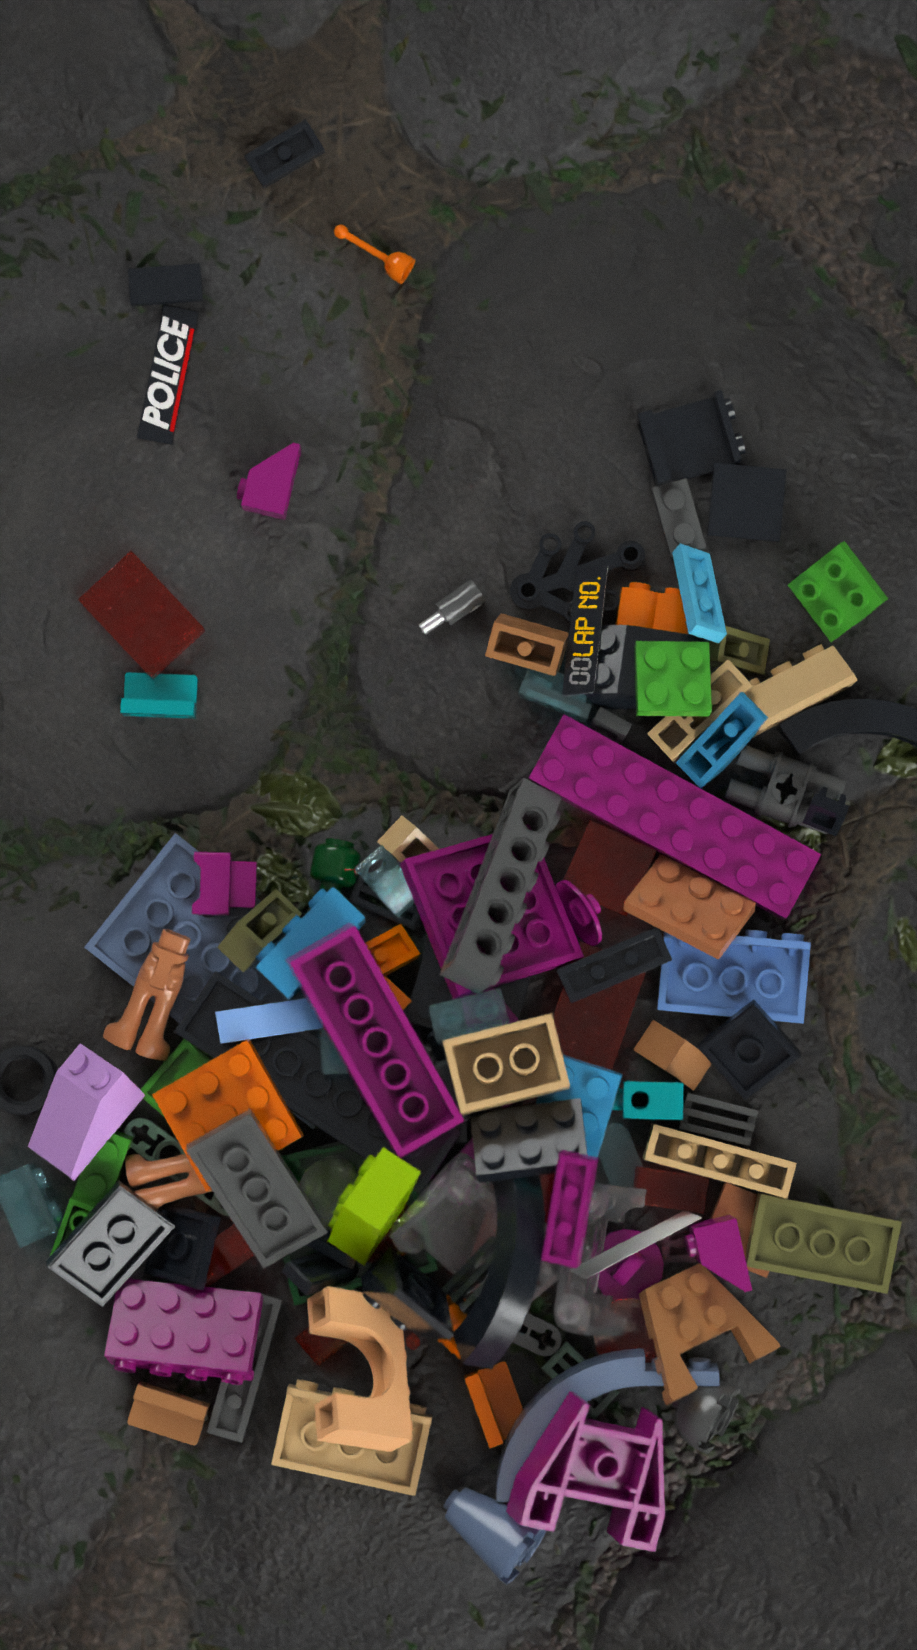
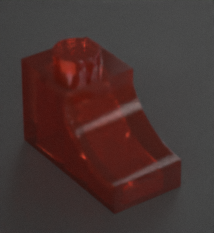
M235 1224L216 1236L205 1287H209L254 1256V1253Z

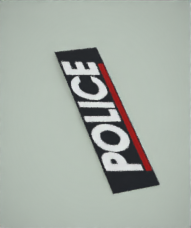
M163 306L137 438L171 445L173 443L199 314L197 311Z

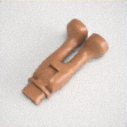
M163 929L159 941L152 944V950L140 968L131 998L123 1016L118 1022L107 1025L103 1038L119 1048L131 1050L134 1046L146 1005L150 997L154 996L155 1003L135 1052L140 1056L163 1061L168 1059L170 1045L164 1039V1030L182 986L185 962L189 958V955L186 953L191 940L189 937Z
M185 1153L155 1161L145 1160L140 1154L127 1155L125 1158L127 1180L132 1188L179 1173L189 1174L187 1178L177 1182L133 1191L158 1210L159 1207L166 1203L212 1192V1189L209 1191L204 1189Z

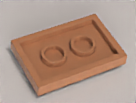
M661 854L627 897L623 910L719 960L755 912L756 902Z

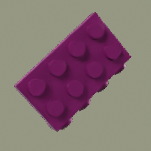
M127 1279L115 1294L104 1356L110 1364L114 1365V1369L120 1372L135 1373L136 1368L149 1369V1373L161 1377H170L172 1372L184 1373L186 1378L197 1381H206L207 1377L211 1376L220 1377L221 1381L227 1384L242 1385L243 1380L252 1381L254 1378L252 1364L264 1297L261 1293L210 1287H204V1290L181 1284Z

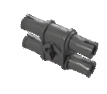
M746 745L739 753L736 764L765 774L766 779H768L767 785L761 789L731 778L724 799L755 809L754 813L758 817L764 815L787 823L790 828L796 827L798 824L828 835L827 832L802 823L809 805L804 804V793H808L809 790L819 793L821 788L826 787L828 788L826 796L839 800L847 780L816 770L817 766L813 762L808 764L783 755L782 751H775L774 754ZM790 775V788L795 790L794 795L789 794L780 804L781 791L776 789V785L783 784Z

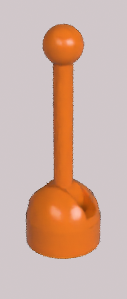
M337 225L334 229V235L337 238H345L384 261L387 275L396 282L402 284L411 273L415 259L408 254L399 251L386 255L349 233L345 225Z

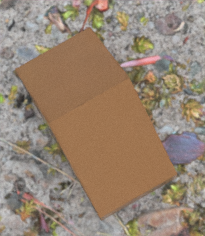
M652 1020L633 1051L684 1083L693 1091L712 1064L698 1048Z

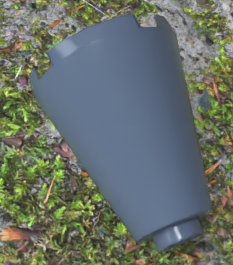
M466 1487L461 1492L455 1489L443 1506L447 1510L445 1519L497 1578L506 1585L510 1584L520 1573L515 1569V1566H521L524 1561L527 1563L547 1530L519 1525L506 1513L508 1504L496 1502V1499Z

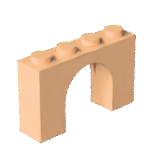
M327 1286L307 1299L309 1334L342 1339L352 1343L364 1354L373 1374V1390L370 1398L334 1393L315 1404L317 1441L392 1452L412 1441L413 1424L410 1417V1388L407 1381V1353L404 1345L403 1330L394 1324L390 1318L391 1314L384 1308L376 1309L370 1305L363 1297V1292Z

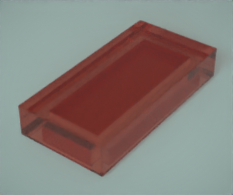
M636 1166L631 1203L704 1213L709 1177Z

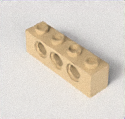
M653 1123L650 1127L642 1159L786 1199L789 1195L797 1164L785 1159Z

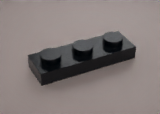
M655 927L556 971L572 1004L672 961V958L660 930Z

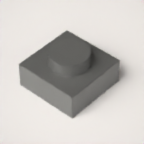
M600 707L589 728L621 745L632 724L627 722L621 713L611 709L605 710Z

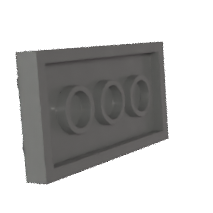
M251 1109L186 1145L187 1153L263 1268L327 1233L326 1224Z

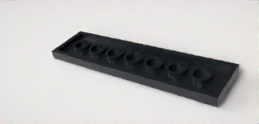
M215 971L174 1032L214 1059L246 1041L221 1044L215 1012L264 1005L265 1003ZM308 1031L250 1039L290 1110L364 1159H367L370 1154L376 1158L383 1147L393 1153L334 1048ZM453 1127L400 1158L421 1172L413 1188L414 1192L419 1195L422 1194L461 1135L459 1130Z

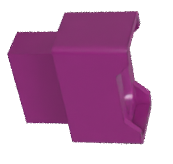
M194 851V861L201 868L200 898L192 904L193 915L231 916V908L256 907L257 862L233 861V854L230 852Z

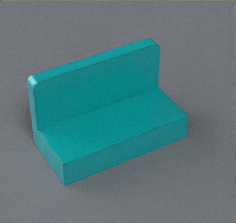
M128 672L125 674L124 698H121L120 713L123 716L196 719L198 678L195 675Z

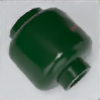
M326 838L325 843L318 844L315 847L310 876L315 881L321 882L319 889L323 888L329 891L334 887L341 893L342 887H351L356 883L361 855L354 849V843Z

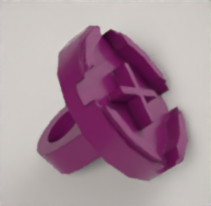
M631 1229L610 1232L598 1242L591 1258L642 1232ZM654 1243L592 1276L594 1283L604 1295L615 1301L631 1303L640 1300L639 1294L643 1290L660 1282L664 1262L660 1249Z

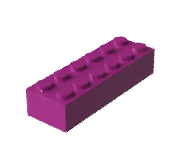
M347 923L285 959L390 1148L397 1157L405 1156L464 1121L355 925Z

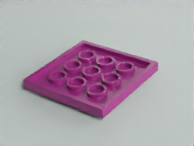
M529 824L525 825L528 829L532 830ZM493 834L410 857L400 863L441 970ZM512 851L513 856L520 861L519 856ZM544 858L537 863L535 872L538 873L537 881L532 890L526 892L523 900L527 904L525 913L517 924L515 923L513 927L514 943L506 955L503 954L500 965L504 967L502 975L495 986L490 985L486 989L571 964L584 957ZM500 881L502 888L509 892L508 887ZM488 912L491 920L497 923L496 917ZM477 944L479 951L486 955L484 948ZM445 978L453 1000L475 993Z

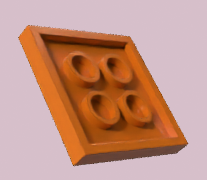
M250 1039L152 1094L206 1191L211 1190V1188L187 1153L186 1145L249 1109L252 1110L278 1151L304 1136Z

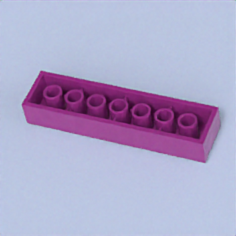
M563 714L528 778L531 782L562 797L561 800L658 853L756 902L757 907L781 920L787 919L821 856L815 850Z

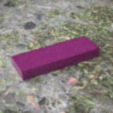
M567 1150L559 1152L541 1261L577 1269L580 1266L598 1157Z

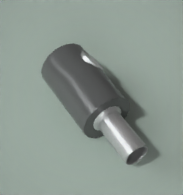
M470 579L437 602L435 606L438 611L421 622L419 627L426 635L445 621L452 626L468 613L481 606L486 600L475 583Z

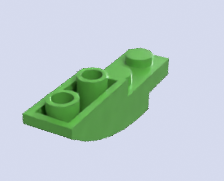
M115 1131L80 1173L50 1256L118 1182L133 1136Z

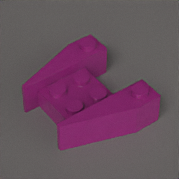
M570 1391L515 1476L506 1513L519 1525L554 1532L564 1496L611 1505L613 1509L606 1532L623 1546L655 1552L665 1518L662 1419L646 1407H641L635 1429L586 1419L590 1404L575 1392Z

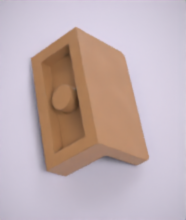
M140 1381L137 1384L133 1397L134 1402L127 1423L131 1426L195 1446L198 1443L210 1403Z

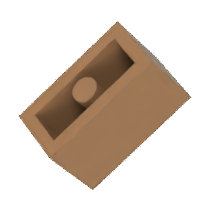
M501 613L493 623L485 656L556 676L562 666L569 633Z

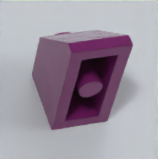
M292 443L249 469L247 479L241 478L237 499L242 500L241 506L244 511L283 520L286 519L302 451L300 444Z
M729 1214L688 1225L689 1235H685L684 1239L689 1257L695 1256V1260L744 1292L752 1291L737 1219Z

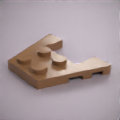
M700 1263L643 1290L639 1294L649 1339H653L658 1359L655 1360L657 1374L662 1375L665 1388L662 1395L666 1406L698 1389L680 1354L729 1330L732 1331L749 1363L781 1347L779 1342Z

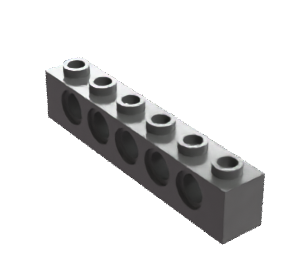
M526 778L521 779L510 789L440 972L441 976L477 994H480L490 985L495 986L504 969L500 965L503 954L506 955L515 940V935L512 934L515 923L517 924L521 920L527 904L523 902L526 892L532 890L538 878V873L535 872L536 865L544 858L548 851L550 843L546 841L549 831L551 832L559 821L561 812L557 811L562 797ZM523 821L527 822L532 830L528 829ZM512 851L519 856L520 861L513 856ZM500 881L508 887L509 892L502 888ZM488 912L496 917L497 923L491 920ZM477 944L484 948L486 955L479 951Z

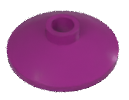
M561 880L555 887L574 932L587 944L596 946L602 940L601 925L597 915L601 912L598 901L592 894L585 895L571 882Z

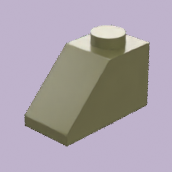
M725 626L727 635L720 643L710 641V667L719 668L729 659L741 672L765 675L770 639Z
M275 889L236 923L217 948L244 973L257 961L256 956L271 941L275 943L283 935L282 929L296 915L300 917L302 913Z

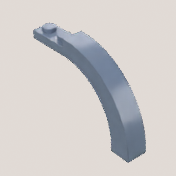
M643 1348L604 1353L568 1368L541 1388L526 1404L507 1436L497 1471L496 1502L509 1501L515 1476L570 1391L575 1392L588 1402L599 1395L617 1389L636 1386H664L662 1375L657 1374L655 1360L658 1358H653L652 1363H645ZM702 1357L690 1358L688 1363H685L697 1386H719L717 1363H711L710 1359Z

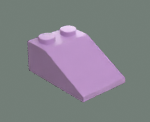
M79 1044L55 1074L28 1147L72 1180H75L144 1098L145 1094L122 1071L82 1044Z

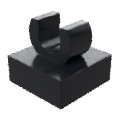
M823 787L819 794H814L802 823L837 836L849 809V806L845 804L846 795L841 794L838 801L826 797L828 788Z

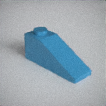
M742 691L678 759L676 764L699 788H703L733 761L768 717Z

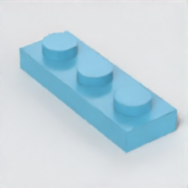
M680 543L672 554L688 633L698 638L720 643L727 635L710 553Z

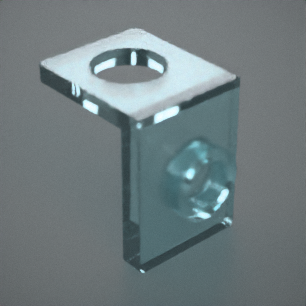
M380 845L355 867V871L396 917H399L415 903L400 865L383 845ZM383 859L382 865L377 870L368 873L370 866L374 862Z

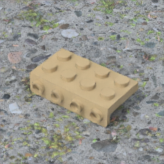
M297 1379L296 1385H288L271 1465L416 1496L433 1416L426 1413L427 1407L409 1403L410 1417L413 1424L412 1441L392 1452L317 1441L315 1404L334 1393L354 1395L355 1392L338 1387H333L332 1393L318 1390V1383Z

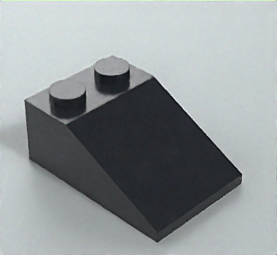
M601 625L594 692L584 695L598 708L636 709L634 655L636 641L709 642L710 646V640L698 638L690 634L632 625Z
M390 1246L361 1277L363 1297L374 1308L379 1309L382 1307L389 1312L391 1320L403 1331L409 1329L418 1337L450 1340L454 1332L446 1293L442 1290V1287Z

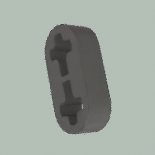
M527 1312L522 1325L528 1328L525 1333L519 1330L513 1343L537 1355H553L561 1346L560 1331L552 1323ZM546 1329L552 1331L551 1338L555 1340L553 1346L546 1345L544 1349L538 1347L539 1340L529 1334L531 1330L543 1334Z

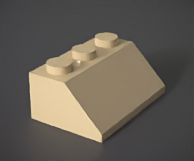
M822 644L802 654L805 659L804 661L792 666L790 661H787L770 671L773 677L761 683L758 678L749 681L753 687L745 695L768 717L753 737L779 725L793 715L839 694L858 681L853 671L834 646L824 649Z

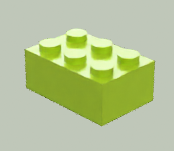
M384 1147L376 1158L370 1154L358 1171L359 1175L354 1184L350 1183L340 1196L339 1204L333 1212L334 1216L328 1224V1227L332 1229L328 1242L364 1266L405 1208L421 1173Z

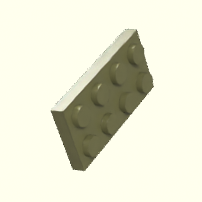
M757 1193L745 1254L747 1267L888 1294L902 1222Z

